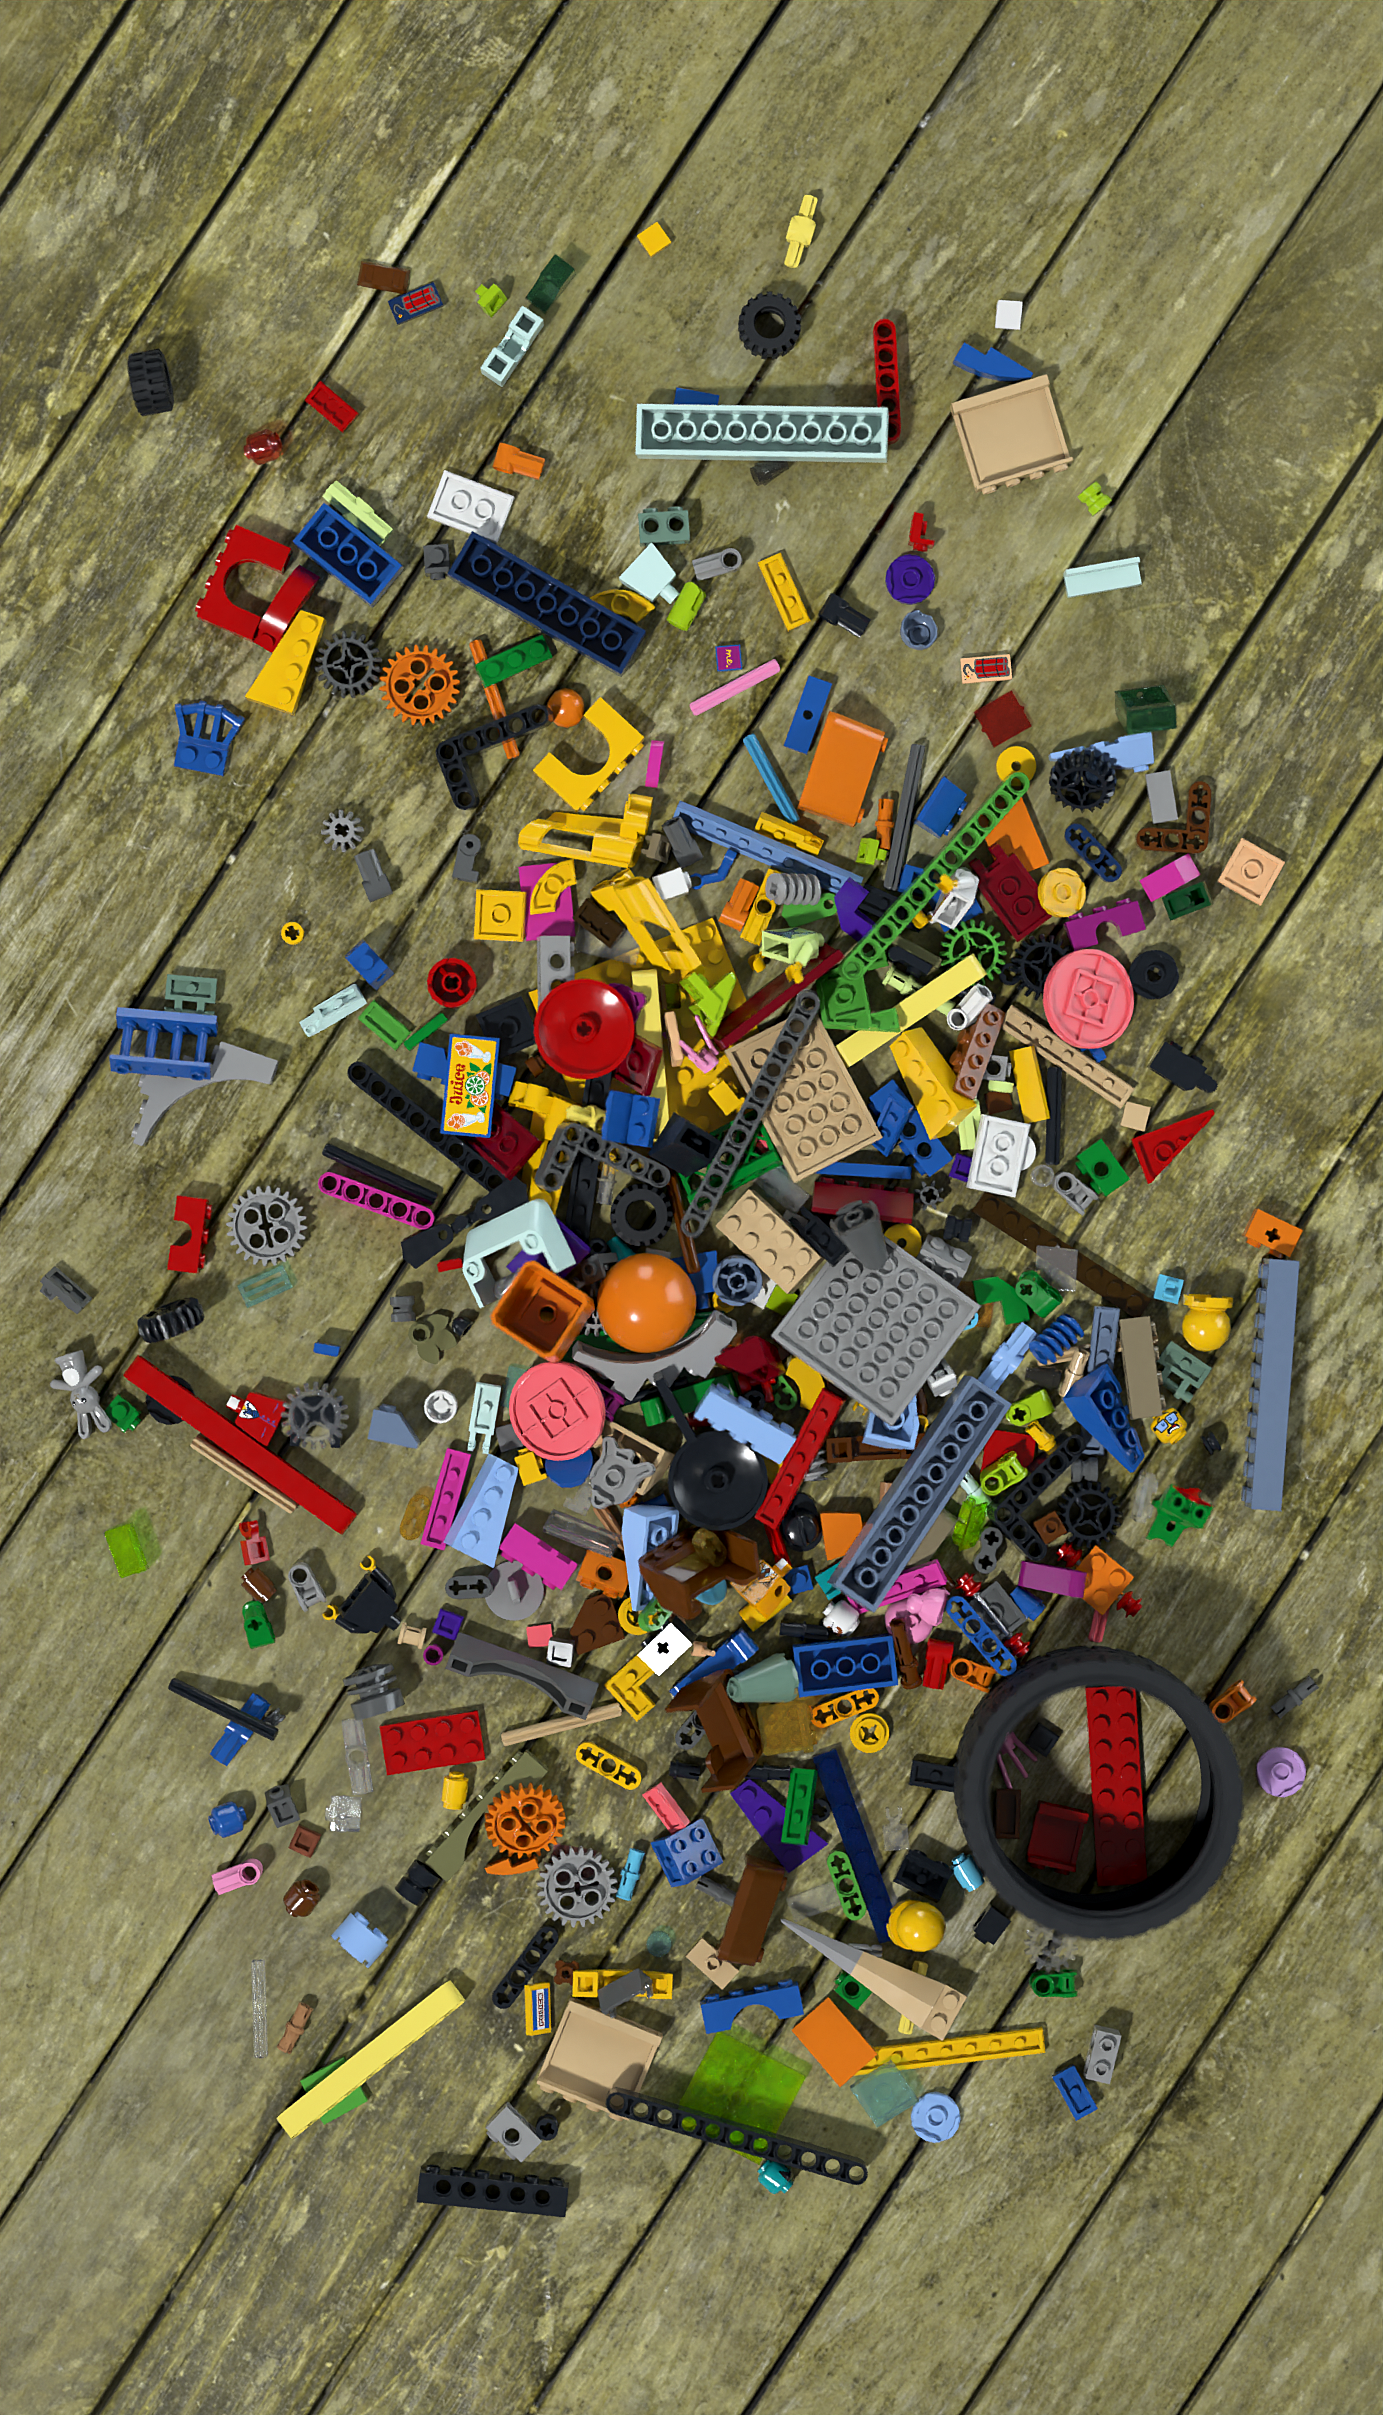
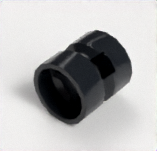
M415 1859L407 1870L408 1876L401 1878L395 1890L412 1904L421 1907L429 1895L428 1889L433 1890L441 1877L428 1865Z

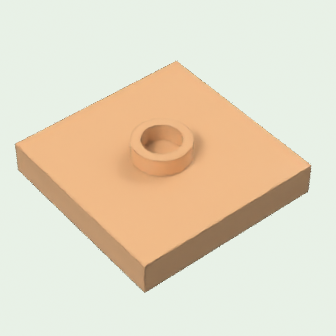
M1241 838L1217 882L1261 906L1285 862Z

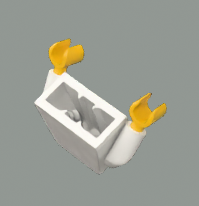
M966 867L958 868L950 878L946 874L940 877L942 881L936 884L941 890V894L935 910L929 911L927 916L920 910L911 921L918 929L923 928L929 922L932 924L939 922L954 930L974 902L979 879Z

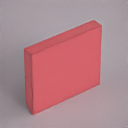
M551 1624L526 1627L529 1648L548 1646L549 1639L553 1637Z

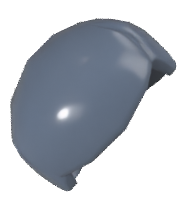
M915 610L907 613L902 620L900 636L909 648L924 650L931 647L936 640L938 627L932 616L923 614L920 610Z

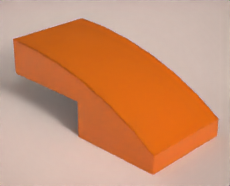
M534 1855L530 1859L527 1858L512 1864L510 1857L506 1856L486 1864L485 1870L487 1873L495 1875L520 1874L539 1868V1862L536 1855Z

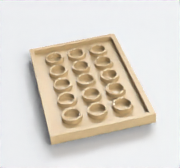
M812 1006V1007H810V1008H808V1009H806V1010H807V1011L812 1010V1009H814V1006ZM817 1014L761 1120L793 1184L883 1138ZM786 1020L725 1050V1054L747 1095ZM793 1021L790 1024V1029L795 1033H799L804 1029V1025L801 1021ZM782 1043L778 1047V1051L783 1055L790 1054L793 1049L789 1043ZM770 1065L766 1072L771 1077H777L781 1073V1069L777 1065ZM759 1087L755 1091V1095L759 1099L767 1098L770 1093L766 1087Z

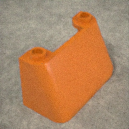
M829 711L797 809L853 828L856 822L861 823L865 809L861 808L872 771L879 751L884 753L888 738L884 737L885 732Z

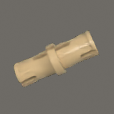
M1075 1348L1071 1363L1064 1372L1066 1375L1059 1391L1060 1396L1064 1397L1071 1386L1084 1377L1083 1371L1090 1356L1088 1351Z

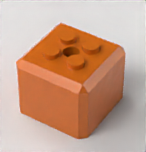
M529 1261L524 1263L490 1316L494 1326L553 1363L562 1360L591 1316L595 1305L592 1298L537 1262ZM547 1307L552 1308L554 1311L553 1318L550 1321H543L541 1319V1311Z

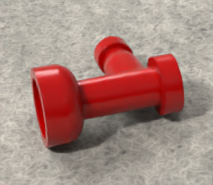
M738 1374L739 1385L743 1394L751 1391L752 1386L761 1384L765 1395V1403L775 1401L771 1384L776 1383V1378L763 1383L743 1374Z

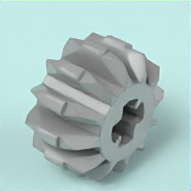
M339 810V818L330 813L329 816L333 822L330 823L324 820L323 824L329 827V829L321 830L322 835H330L324 840L325 844H330L334 841L332 845V850L334 851L338 849L339 844H341L342 852L347 851L346 844H349L354 850L356 846L352 842L353 839L358 842L362 841V838L356 835V833L364 832L363 827H355L361 822L360 818H355L351 821L353 817V812L351 811L348 812L346 818H344L343 810ZM340 825L344 828L349 827V830H346L347 836L343 837L341 834L337 836L336 832H339L337 828Z

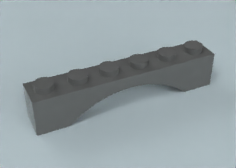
M460 1632L457 1635L445 1668L466 1677L495 1674L520 1679L544 1692L557 1704L562 1712L583 1720L587 1718L599 1683L587 1678H582L563 1669L555 1668L541 1661H536L517 1652L506 1650L495 1644L487 1643Z

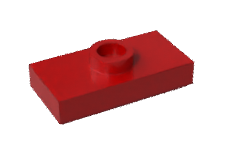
M321 381L304 399L305 402L342 433L359 415L357 411Z

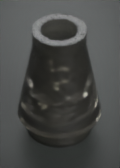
M761 461L754 463V466L750 468V473L757 486L762 484L766 486L781 473L788 470L789 466L787 461Z
M1027 1366L1026 1381L1033 1382L1049 1390H1053V1388L1059 1389L1062 1370L1057 1369V1366Z

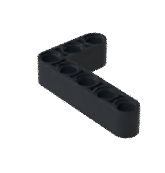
M539 704L533 705L438 744L435 751L452 800L457 808L461 810H474L480 803V795L466 759L548 727L554 719L551 708ZM542 709L546 717L543 722L538 723L535 719V714L538 710ZM517 718L521 719L523 727L519 732H515L512 727L514 720ZM494 727L500 731V736L496 741L490 738V731ZM473 736L477 740V746L475 749L470 750L467 747V740ZM451 745L454 749V755L452 758L447 759L444 755V750L447 746ZM456 769H460L463 773V778L458 783L453 779V773ZM466 792L470 793L472 797L471 803L468 806L462 803V796Z
M1064 1431L1054 1439L1056 1441L1054 1447L1046 1452L1043 1450L1026 1467L1029 1471L1027 1476L1004 1489L988 1505L986 1510L990 1521L1023 1556L1033 1561H1039L1045 1557L1047 1546L1020 1514L1084 1452L1086 1447L1084 1438L1071 1431ZM1074 1438L1075 1444L1073 1448L1068 1449L1069 1440ZM1056 1455L1057 1463L1051 1467L1050 1460ZM1036 1473H1039V1481L1036 1484H1033V1476ZM1022 1490L1021 1499L1015 1501L1016 1492ZM1004 1507L1005 1513L1003 1517L998 1519L997 1512ZM1020 1525V1533L1013 1536V1529ZM1036 1543V1550L1033 1553H1029L1030 1545Z

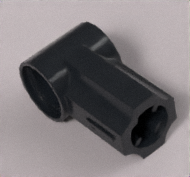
M830 593L818 613V616L834 626L842 627L858 638L862 636L871 621L870 618L850 607L847 601L833 593Z

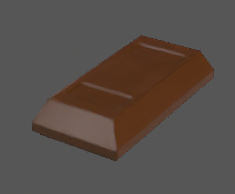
M361 261L357 286L406 294L410 270Z
M996 1789L995 1839H1020L1021 1789Z

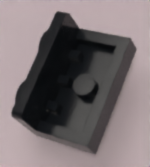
M909 1849L902 1858L893 1882L938 1903L954 1871L949 1869V1866L942 1861H933L927 1858V1855L920 1850Z

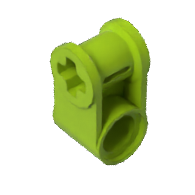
M1042 1388L1012 1403L1005 1415L1011 1424L1022 1426L1053 1413L1055 1408L1046 1388ZM1014 1409L1023 1410V1414L1020 1415L1021 1420L1012 1417L1015 1414Z
M1015 1451L1006 1453L998 1461L981 1471L980 1483L982 1490L986 1494L997 1495L1027 1476L1029 1471L1019 1463ZM990 1477H995L998 1479V1481L993 1485H988L985 1483V1481Z

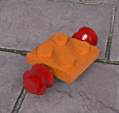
M1065 1542L1056 1552L1059 1556L1057 1561L1063 1559L1066 1562L1065 1568H1071L1075 1565V1570L1087 1572L1082 1599L1101 1615L1116 1600L1118 1601L1117 1611L1124 1609L1126 1611L1125 1618L1129 1615L1134 1617L1142 1608L1140 1604L1142 1599L1135 1600L1132 1598L1133 1591L1126 1592L1125 1594L1122 1593L1134 1576L1097 1545L1092 1548L1084 1559H1080L1082 1549L1076 1551L1072 1548L1073 1542L1069 1545Z

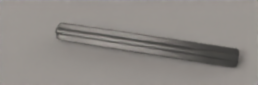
M912 744L883 885L888 890L895 891L899 885L926 749L925 746L920 744Z

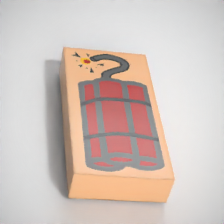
M1010 654L960 659L962 684L1012 680Z

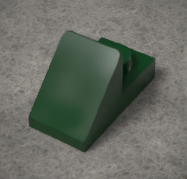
M1205 881L1162 897L1170 921L1213 904Z

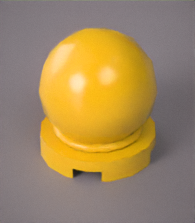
M1183 1294V1305H1188L1190 1308L1184 1315L1181 1325L1183 1337L1193 1348L1199 1351L1207 1352L1220 1348L1230 1335L1231 1322L1225 1311L1227 1308H1233V1297L1211 1298V1295Z
M906 1899L898 1902L891 1909L890 1912L892 1913L886 1928L894 1944L904 1949L925 1952L936 1948L944 1939L946 1931L944 1916L930 1903Z

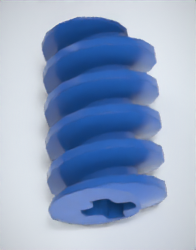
M1064 1313L1056 1321L1052 1322L1049 1328L1044 1329L1043 1334L1036 1337V1341L1033 1340L1029 1343V1349L1040 1363L1047 1365V1360L1055 1363L1057 1358L1054 1354L1060 1357L1063 1356L1064 1352L1061 1347L1069 1350L1071 1346L1068 1341L1076 1344L1078 1341L1075 1334L1082 1338L1084 1332L1072 1316Z

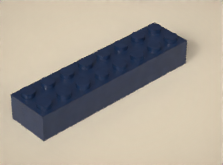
M473 531L447 574L448 578L620 677L623 676L646 635V631Z

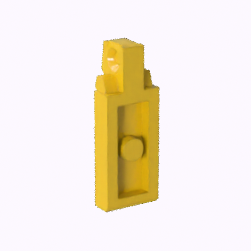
M761 812L754 829L756 833L818 856L824 840L813 835L811 832H807L805 829L764 812Z

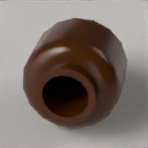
M307 1879L295 1881L283 1897L286 1911L293 1917L309 1916L320 1901L318 1887Z

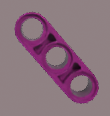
M1021 1560L1018 1586L1083 1598L1087 1572Z

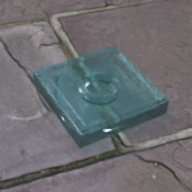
M892 2060L850 2085V2090L877 2128L919 2102L918 2097Z

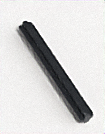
M327 1143L322 1151L323 1156L425 1203L433 1205L437 1199L438 1194L330 1143Z
M173 1678L168 1685L170 1691L271 1741H274L278 1735L279 1730L276 1727L177 1678Z

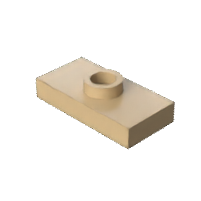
M703 1937L686 1954V1957L722 1990L739 1972L732 1963L716 1959L715 1948Z

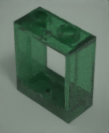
M1164 685L1114 691L1116 716L1127 735L1177 729L1176 705ZM1142 692V695L1137 696V693Z

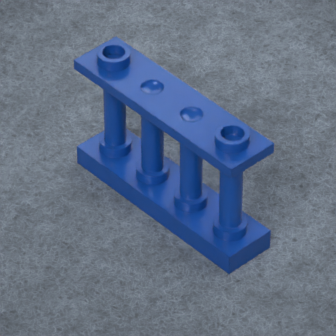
M117 1007V1027L123 1029L119 1055L110 1054L109 1057L111 1071L119 1074L137 1073L183 1077L196 1081L203 1079L211 1080L210 1063H204L208 1037H217V1016ZM134 1030L148 1031L144 1057L129 1056ZM159 1032L173 1033L169 1059L154 1058ZM185 1034L198 1036L194 1062L179 1060L182 1038Z

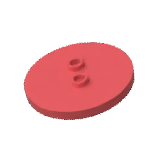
M1082 949L1070 952L1056 962L1047 976L1043 991L1044 1011L1053 1031L1069 1045L1082 1049H1095L1107 1046L1123 1034L1133 1014L1134 991L1129 975L1116 958L1104 951Z
M548 1361L530 1368L516 1382L509 1401L510 1420L517 1437L531 1452L533 1451L534 1454L545 1459L563 1461L580 1456L597 1442L604 1428L605 1403L598 1385L583 1369L568 1362L558 1361L552 1363Z

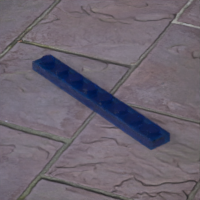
M834 1748L812 1757L879 1944L891 1940L886 1925L889 1924V1917L892 1913L890 1911L893 1906L837 1750Z

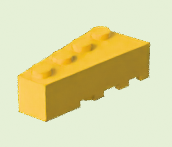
M300 610L245 695L247 700L295 716L326 625L325 618Z
M920 1027L904 1031L889 1047L930 1140L947 1136L977 1105L973 1099L971 1100L953 1090L957 1076L924 1029Z

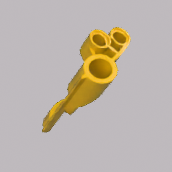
M629 794L628 802L626 801L623 819L554 812L547 820L536 819L527 824L519 833L518 845L522 850L632 868L637 863L643 848L652 811L653 797ZM551 829L594 836L591 851L542 843V840Z
M513 1081L508 1101L509 1106L533 1111L530 1132L542 1142L541 1146L524 1164L521 1181L527 1185L529 1202L535 1199H543L549 1204L553 1215H555L562 1186L557 1191L548 1193L536 1185L535 1174L545 1155L547 1144L551 1141L559 1124L563 1122L578 1124L577 1121L566 1117L567 1107H571V1105L582 1107V1105L566 1096L550 1091L549 1088ZM570 1127L566 1131V1137L568 1140L572 1139L574 1136V1130L572 1127ZM562 1150L560 1153L558 1163L561 1162L564 1157Z

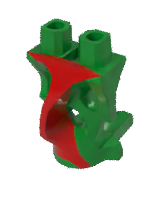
M1171 1483L1164 1490L1160 1500H1153L1151 1503L1157 1508V1513L1145 1538L1148 1540L1159 1538L1165 1542V1545L1173 1547L1184 1529L1189 1527L1203 1529L1214 1506L1199 1497L1202 1490L1198 1488H1179ZM1170 1521H1175L1174 1529L1167 1531V1524Z

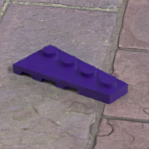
M752 1779L745 1780L736 1789L730 1791V1795L788 1874L828 1845V1842L811 1828L808 1846L781 1842L786 1807L781 1805Z

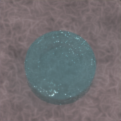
M664 1931L652 1932L647 1938L648 1951L656 1957L666 1955L671 1949L670 1936Z

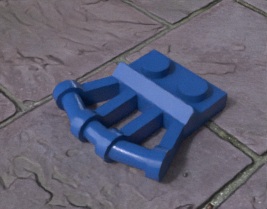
M201 700L199 703L188 705L175 704L180 736L174 767L224 776L230 744L246 718L241 715L239 717L224 708V705H209L206 701ZM197 713L193 737L187 736L184 715ZM205 714L214 716L210 740L200 738ZM223 718L232 724L233 727L223 742H217Z

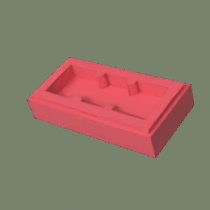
M662 1783L655 1785L642 1794L671 1834L683 1829L690 1823V1820Z

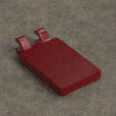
M995 842L988 848L996 859L993 863L985 868L981 861L975 857L968 864L979 877L977 889L1015 941L1019 942L1051 918L1052 915L1042 908L1038 899V885L1016 854L1012 852L1007 856L1001 846Z

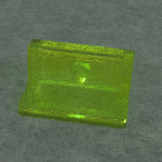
M133 1522L104 1533L121 1578L149 1569Z

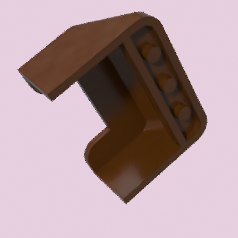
M692 1525L638 1559L639 1572L660 1606L687 1620L695 1618L702 1611L701 1603L694 1598L714 1587L722 1580L727 1579L744 1586L761 1576L757 1542L729 1529L713 1531Z

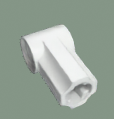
M979 983L975 984L962 1001L949 1011L947 1015L948 1025L953 1030L958 1031L975 1023L977 1016L993 999L992 992L986 986H982ZM960 1013L963 1014L964 1021L960 1018Z

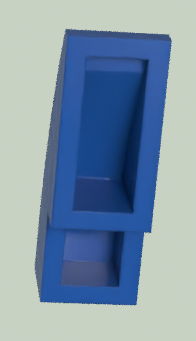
M965 342L952 363L969 373L997 381L1023 382L1031 379L1033 372L992 347L984 355Z

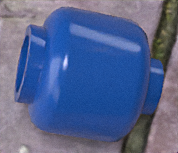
M229 1801L214 1807L211 1810V1815L208 1816V1820L214 1835L218 1834L220 1837L226 1838L241 1832L244 1828L243 1821H246L247 1817L242 1806L237 1807L234 1802Z

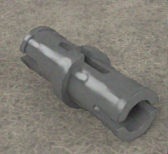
M1307 1676L1294 1689H1288L1287 1694L1270 1707L1281 1719L1296 1705H1302V1701L1319 1687L1310 1676Z
M704 1875L700 1876L699 1881L707 1886L697 1882L696 1890L698 1889L714 1897V1901L718 1903L722 1901L732 1907L736 1896L735 1891L727 1888V1885L724 1883L719 1884Z

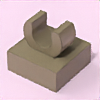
M653 833L652 836H645L644 839L650 841L648 850L641 849V852L646 854L648 858L667 864L671 850L668 838Z

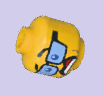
M1175 1408L1163 1410L1162 1416L1152 1417L1154 1420L1150 1425V1429L1164 1444L1171 1443V1445H1174L1187 1434V1422Z

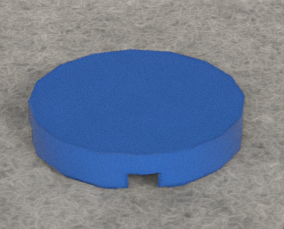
M589 1449L580 1456L569 1460L555 1461L546 1459L545 1469L549 1479L556 1483L557 1486L573 1488L586 1481L585 1479L590 1475L595 1460Z

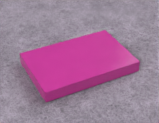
M558 863L518 867L521 892H527L526 941H536L539 936H576L574 919H572L574 915L571 886L560 893L556 901L555 912L530 915V901L535 885L548 869Z

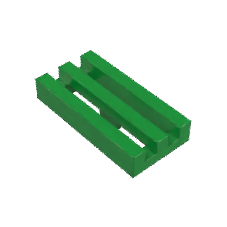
M443 1013L438 1014L404 1041V1046L408 1051L413 1050L420 1042L427 1039L449 1020Z

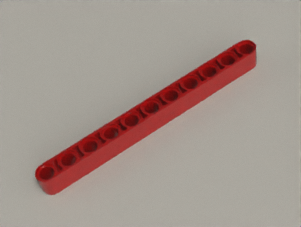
M137 1355L123 1374L126 1379L336 1532L343 1535L356 1518L357 1513L142 1356Z

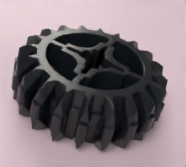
M1084 749L1080 754H1077L1074 750L1070 756L1064 753L1062 759H1057L1055 766L1051 768V776L1049 777L1051 794L1055 795L1056 802L1062 801L1063 808L1068 805L1071 806L1072 812L1076 808L1080 809L1081 813L1085 809L1093 812L1095 807L1102 809L1104 803L1108 804L1111 796L1115 793V786L1117 784L1115 769L1111 768L1110 761H1104L1103 754L1096 757L1094 750L1090 754H1085Z
M1044 934L1039 935V942H1037L1034 936L1029 937L1031 945L1026 941H1022L1021 946L1024 951L1016 948L1014 952L1020 957L1011 958V962L1016 963L1017 967H1011L1010 972H1018V976L1013 977L1012 981L1020 980L1022 982L1017 986L1018 990L1024 987L1027 988L1024 996L1028 997L1031 992H1034L1033 1000L1035 1001L1039 999L1040 994H1042L1043 999V984L1046 982L1050 971L1044 972L1045 975H1042V969L1034 965L1043 964L1045 960V966L1052 969L1054 966L1052 950L1061 959L1071 948L1067 945L1062 949L1060 947L1063 943L1062 939H1058L1054 944V935H1049L1047 942H1045ZM1045 947L1038 961L1026 959L1028 954L1035 948ZM1024 967L1035 973V985L1028 980Z
M193 1297L179 1299L162 1305L138 1319L139 1334L144 1342L156 1343L179 1336L190 1329H194L195 1326L203 1322V1308L199 1304L198 1299Z
M1088 1480L1086 1488L1083 1487L1081 1482H1077L1079 1490L1075 1491L1072 1486H1069L1068 1490L1072 1494L1070 1496L1065 1493L1061 1494L1062 1498L1066 1499L1065 1504L1057 1502V1506L1063 1508V1511H1056L1058 1517H1063L1061 1522L1063 1525H1066L1067 1533L1071 1532L1068 1541L1072 1542L1078 1537L1077 1546H1081L1083 1541L1086 1540V1547L1091 1548L1092 1540H1095V1544L1099 1547L1101 1546L1099 1538L1103 1537L1106 1542H1109L1110 1538L1106 1534L1108 1532L1113 1535L1117 1534L1116 1530L1112 1529V1526L1114 1524L1120 1527L1122 1524L1115 1520V1517L1123 1516L1122 1512H1115V1509L1120 1508L1122 1504L1120 1502H1112L1117 1498V1494L1113 1493L1107 1496L1110 1492V1487L1106 1486L1103 1491H1100L1102 1487L1101 1482H1097L1095 1488H1092V1482ZM1095 1494L1101 1496L1103 1500L1089 1505L1081 1496ZM1075 1501L1079 1507V1514L1070 1523L1069 1511ZM1082 1504L1091 1511L1095 1509L1093 1519L1096 1524L1089 1518L1083 1519L1085 1509ZM1108 1506L1109 1517L1106 1525L1103 1527L1099 1521V1515ZM1084 1524H1091L1097 1532L1083 1534L1075 1529Z

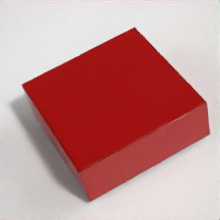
M456 1258L438 1262V1272L463 1268V1259Z

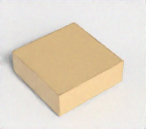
M1126 1101L1120 1126L1145 1132L1151 1107Z

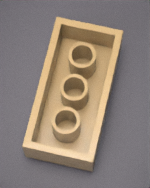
M748 1189L716 1225L726 1237L787 1294H793L824 1260L798 1233L799 1231L755 1190Z

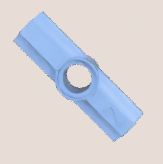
M1021 1322L1006 1342L1004 1341L991 1358L992 1361L977 1380L996 1392L1009 1373L1012 1374L1024 1359L1023 1355L1029 1349V1343L1033 1340L1035 1341L1039 1334Z

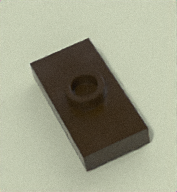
M589 898L585 899L572 917V919L609 948L614 947L627 929Z

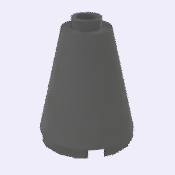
M861 1200L849 1203L836 1212L837 1218L834 1222L831 1219V1229L866 1269L879 1270L885 1266L888 1254L878 1208L870 1200H868L869 1203L864 1204Z

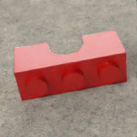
M177 1195L174 1220L187 1223L192 1230V1237L183 1246L170 1245L167 1270L197 1274L200 1272V1269H204L206 1254H202L203 1244H207L209 1238V1229H205L206 1219L210 1220L212 1215V1205L209 1204V1199Z

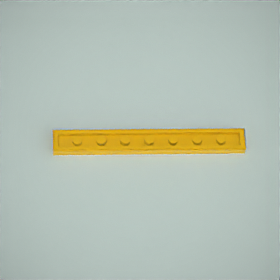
M1034 2027L944 2038L943 2041L934 2039L875 2046L873 2049L878 2055L854 2076L1045 2053L1043 2028Z

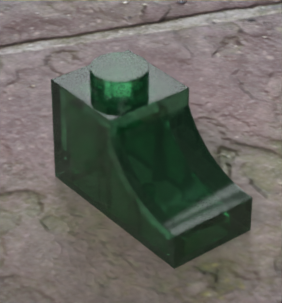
M555 254L542 270L525 299L546 314L575 277V269Z

